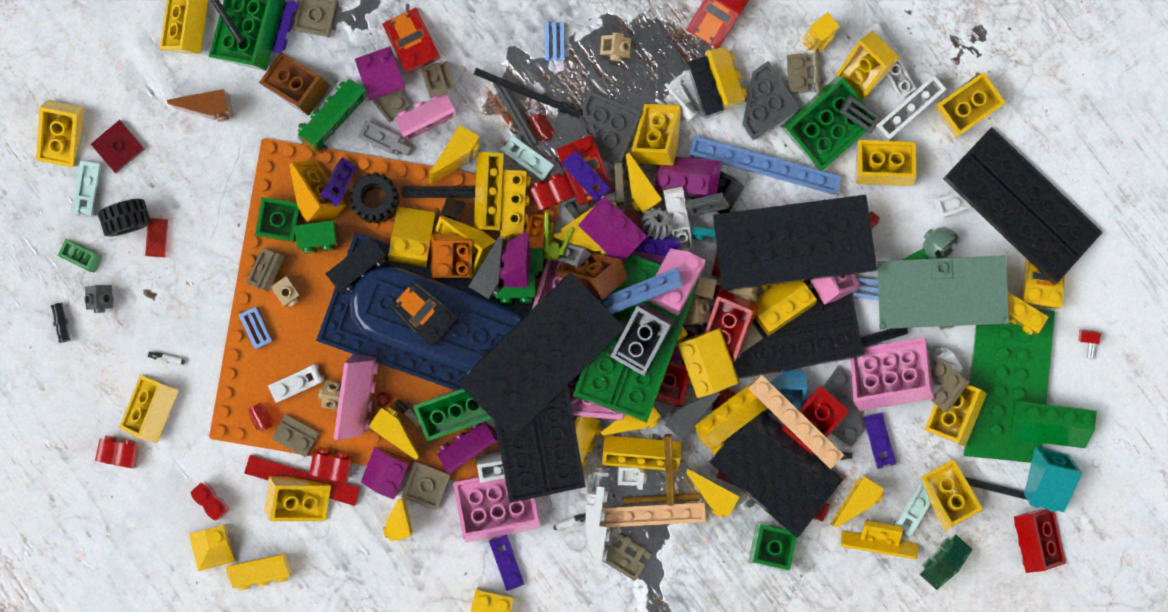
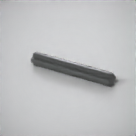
M493 83L529 146L536 145L538 139L510 91Z

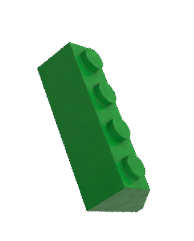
M350 79L346 82L342 81L336 88L337 92L325 99L323 102L324 106L320 110L316 109L313 112L308 124L304 123L297 131L299 132L297 134L298 139L316 153L366 99V89Z
M463 388L413 405L427 441L492 419Z
M1015 401L1011 440L1086 448L1095 430L1097 411Z

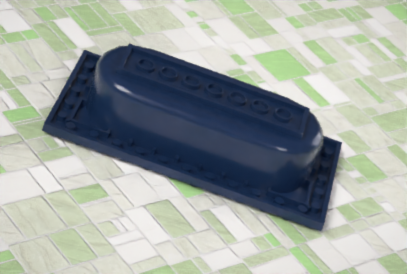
M355 232L347 256L370 237ZM374 239L388 256L390 244ZM429 258L427 268L388 262L386 260L387 264L384 267L368 271L357 281L350 294H342L335 287L316 341L351 354L376 357V362L452 390H458L462 387L457 382L482 359L481 350L493 348L532 310L535 300H532V304H520V301H513L511 305H503L501 302H497L496 297L488 299L470 288L469 285L473 278H433L430 271ZM414 279L459 318L433 348L389 309Z

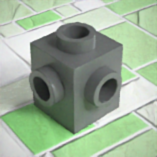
M112 285L85 287L84 302L86 310H94V313H105V309L113 308Z

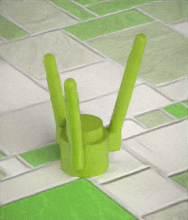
M545 212L544 258L559 260L560 255L564 256L573 227L569 229L561 248H559L558 243H553L554 224L550 223L549 229L548 212Z

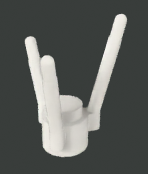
M665 83L666 88L682 106L680 121L684 119L688 122L698 113L695 109L697 107L691 101L682 84H679V88L687 100L686 103L682 101L668 83ZM655 99V102L658 104H665L661 100Z

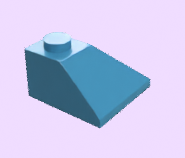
M787 370L770 382L796 409L806 400V371ZM768 408L766 409V413H773Z

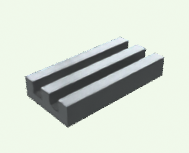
M848 96V100L844 102L839 112L871 133L881 116L852 96ZM851 102L875 117L874 121L850 105ZM849 109L850 111H852L853 113H855L856 115L870 123L871 126H867L866 124H864L863 122H861L860 120L846 112V110Z
M722 193L685 201L686 208L692 216L729 208V202L723 197Z

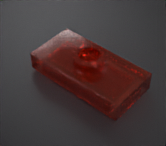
M150 218L151 223L147 226L145 256L165 258L168 219Z

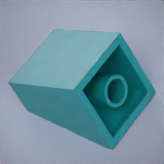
M1036 446L1024 496L1028 503L1035 508L1044 507L1052 512H1065L1082 472L1069 454Z

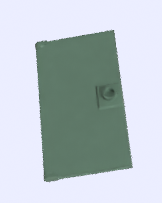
M1006 256L877 261L880 330L1009 324Z

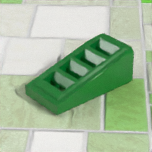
M66 238L57 255L93 273L96 272L102 259V255ZM70 246H73L69 256H66ZM79 249V252H78V254H77V256H76V259H74V256H75L77 250ZM87 253L83 262L81 263L84 254Z

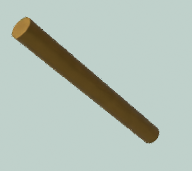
M665 434L667 505L673 506L675 502L672 434Z
M674 494V502L700 501V494ZM667 495L623 497V505L667 502Z

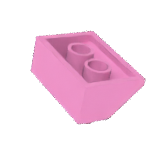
M447 94L433 97L427 103L422 101L414 106L415 109L409 112L404 110L398 113L395 121L404 139L408 141L456 117L457 114Z
M670 249L656 276L678 267L681 272L683 286L646 301L679 316L705 267L706 260L688 251Z
M855 274L810 280L824 304L834 302L862 287Z

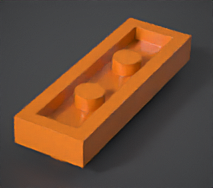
M530 212L526 232H529L530 248L532 249L543 248L545 214Z

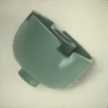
M939 227L934 231L930 229L924 235L923 249L928 259L947 258L953 252V244L958 245L961 238L950 228Z

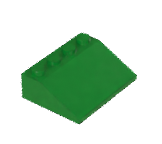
M224 0L223 7L243 36L245 43L238 45L223 19L219 16L208 57L267 71L286 0Z
M839 76L834 78L780 126L793 143L820 171H823L867 132L839 112L844 102L848 100V96H852L866 106L847 81ZM851 102L850 105L874 121L875 117ZM849 109L846 110V112H848L849 114H851L867 126H871L870 123H868L867 121H865Z

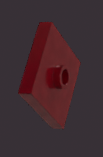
M120 119L90 144L114 173H118L145 150Z

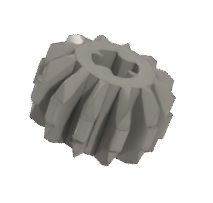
M660 207L657 210L651 208L649 211H646L640 221L642 231L647 233V237L652 236L654 240L657 238L663 240L665 236L668 237L674 226L672 215H667V210L661 211Z

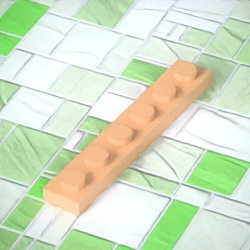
M762 374L748 387L830 469L844 456Z
M705 503L602 508L605 511L604 522H600L599 525L623 527L706 522Z

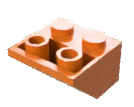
M451 233L431 234L430 271L432 277H471L472 239Z

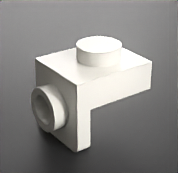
M946 346L937 349L930 356L935 364L942 358L958 372L963 369L953 352Z
M591 467V471L583 470L586 487L581 488V493L596 495L600 476L609 477V473L602 472L603 468Z
M618 467V485L637 486L638 490L643 489V484H646L647 474L642 468Z

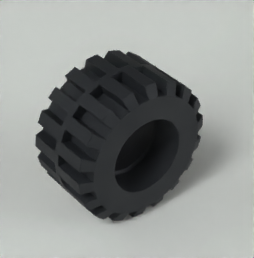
M370 172L365 173L366 176L362 177L361 175L358 177L359 180L357 182L354 181L353 188H350V205L359 218L366 220L368 223L374 222L377 224L379 221L385 222L387 221L386 218H391L393 216L392 213L397 211V204H399L397 188L392 180L384 174L379 175L378 172H374V174H370ZM374 188L382 189L385 193L384 202L375 208L367 207L364 204L365 194Z
M144 199L125 200L109 205L98 212L104 236L108 237L131 233L151 223Z

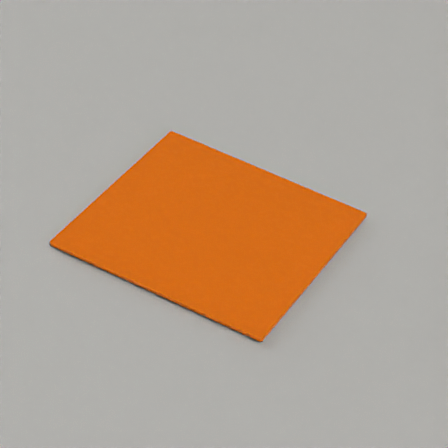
M263 138L260 145L211 422L210 439L298 454L272 439L285 414L319 432L307 456H312L315 449L324 447L330 449V452L333 453L338 451L347 452L349 456L353 457L352 463L367 466L374 447H378L410 460L406 471L410 473L415 459L370 428L363 436L340 440L334 439L338 410L321 407V399H318L319 390L324 388L325 381L342 383L344 363L353 354L316 341L335 289V285L327 277L326 273L347 256L355 232L387 244L391 243L396 217L395 211L392 213L393 216L391 218H386L387 221H379V223L375 224L374 222L368 223L366 220L359 218L350 205V188H353V182H357L359 180L358 177L361 175L364 177L366 176L365 173L370 172V174H374V172H378L379 175L384 174L387 178H390L399 193V204H397V207L436 212L432 232L434 234L441 210L447 198H403L402 187L476 186V174L456 170L432 185L429 183V174L433 166L327 149L325 152L319 149L314 153L303 144ZM341 157L357 167L342 198L346 206L334 220L307 222L300 211L298 225L326 221L337 223L340 246L336 247L335 251L324 252L322 249H317V253L305 254L297 249L296 239L295 243L255 236L261 197L297 203L289 166L291 162L318 161L329 178ZM530 183V187H526V195H530L529 206H525V214L530 216V212L541 214L548 212L549 229L550 223L554 224V243L560 203L539 212L530 192L534 183ZM379 188L369 190L364 196V204L370 208L380 206L385 200V193ZM454 198L466 202L461 223L474 227L475 198ZM524 225V232H526L527 225ZM482 230L495 241L500 237V230ZM430 247V250H429V256H428L429 259H430V256H431V247ZM262 248L284 256L272 285L286 276L291 279L301 294L298 298L299 302L292 307H289V305L283 306L271 288L268 292L246 283ZM541 274V277H535L536 294L543 274ZM254 307H257L272 339V342L257 349H254L239 317V314ZM255 312L251 313L263 340H267ZM248 315L244 316L256 343H260ZM318 364L320 368L318 371L324 377V382L279 403L275 402L268 387L269 385L311 365ZM379 364L378 372L373 377L376 387L375 392L371 393L370 398L373 401L372 411L368 412L370 423L381 408L391 407L399 413L397 417L403 422L421 455L420 459L416 461L446 472L437 456V453L440 452L438 448L447 442L451 445L456 441L455 437L462 432L467 434L472 429L467 427L427 441L422 428L417 427L394 403L399 399L415 413L413 405L455 390ZM311 373L307 375L309 381L314 379ZM487 423V425L497 438L496 429ZM498 441L478 455L500 452ZM476 456L451 472L449 480L463 481L478 478Z

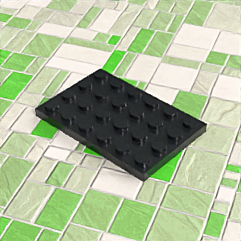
M763 411L728 437L709 463L798 538L837 489L843 478L830 469L814 453L811 455L781 429L782 426Z

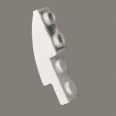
M878 23L860 32L863 38L873 31L892 49ZM899 58L894 67L885 76V79L899 99L916 90V87Z
M683 188L663 190L667 215H672V221H674V226L670 233L671 237L681 238L679 250L694 254Z
M597 485L595 504L586 505V533L596 564L601 566L602 561L606 562L607 550H604V543L609 542L610 531L606 530L607 526L599 525L600 522H604L605 511L602 510V503L607 502L608 491H604V486Z

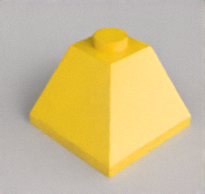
M405 498L397 500L385 522L386 526L383 527L385 538H389L390 541L414 535Z
M227 524L189 534L198 571L236 562Z

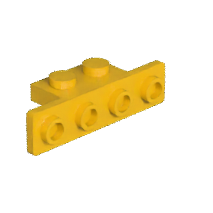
M865 520L861 534L842 531L841 547L915 560L918 557L917 543L900 541L903 533V527Z

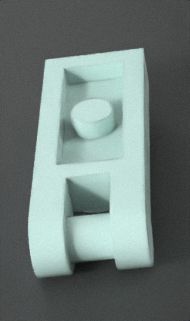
M510 135L509 141L505 146L501 147L500 151L544 181L554 165L516 137ZM515 145L519 147L516 153L511 151Z
M86 161L80 162L73 214L79 215L82 213L93 217L101 164ZM81 201H87V206H81Z
M921 481L894 524L903 527V532L908 537L912 536L931 504ZM906 518L912 521L910 526L904 523Z

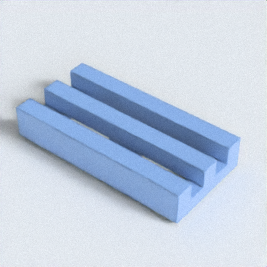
M545 22V61H564V22ZM549 27H552L553 57H549ZM556 27H560L561 57H557Z
M856 277L859 282L878 285V280ZM862 286L859 288V290L878 292V288ZM857 290L852 292L853 297L879 300L876 295L856 293Z
M257 307L239 314L254 349L272 342ZM255 312L256 317L267 338V340L265 341L263 340L259 332V329L251 315V313ZM248 315V318L260 341V343L258 344L256 343L249 329V326L244 318V316Z

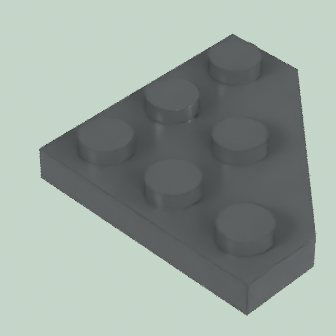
M769 61L754 70L751 76L742 126L753 141L800 109V106Z
M589 91L582 106V111L602 159L611 163H621L642 112Z
M836 367L823 388L844 405L849 412L831 433L852 447L863 432L859 410L854 403L852 377Z

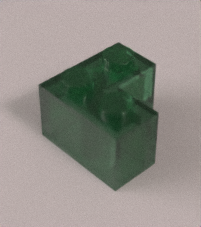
M956 534L950 539L948 537L945 538L940 544L942 548H939L933 555L934 558H928L922 564L923 570L919 575L936 590L960 571L973 550Z

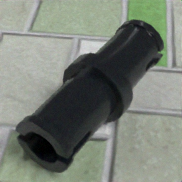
M63 303L50 305L54 318L53 327H56L58 343L71 341L67 327L68 319L65 318Z

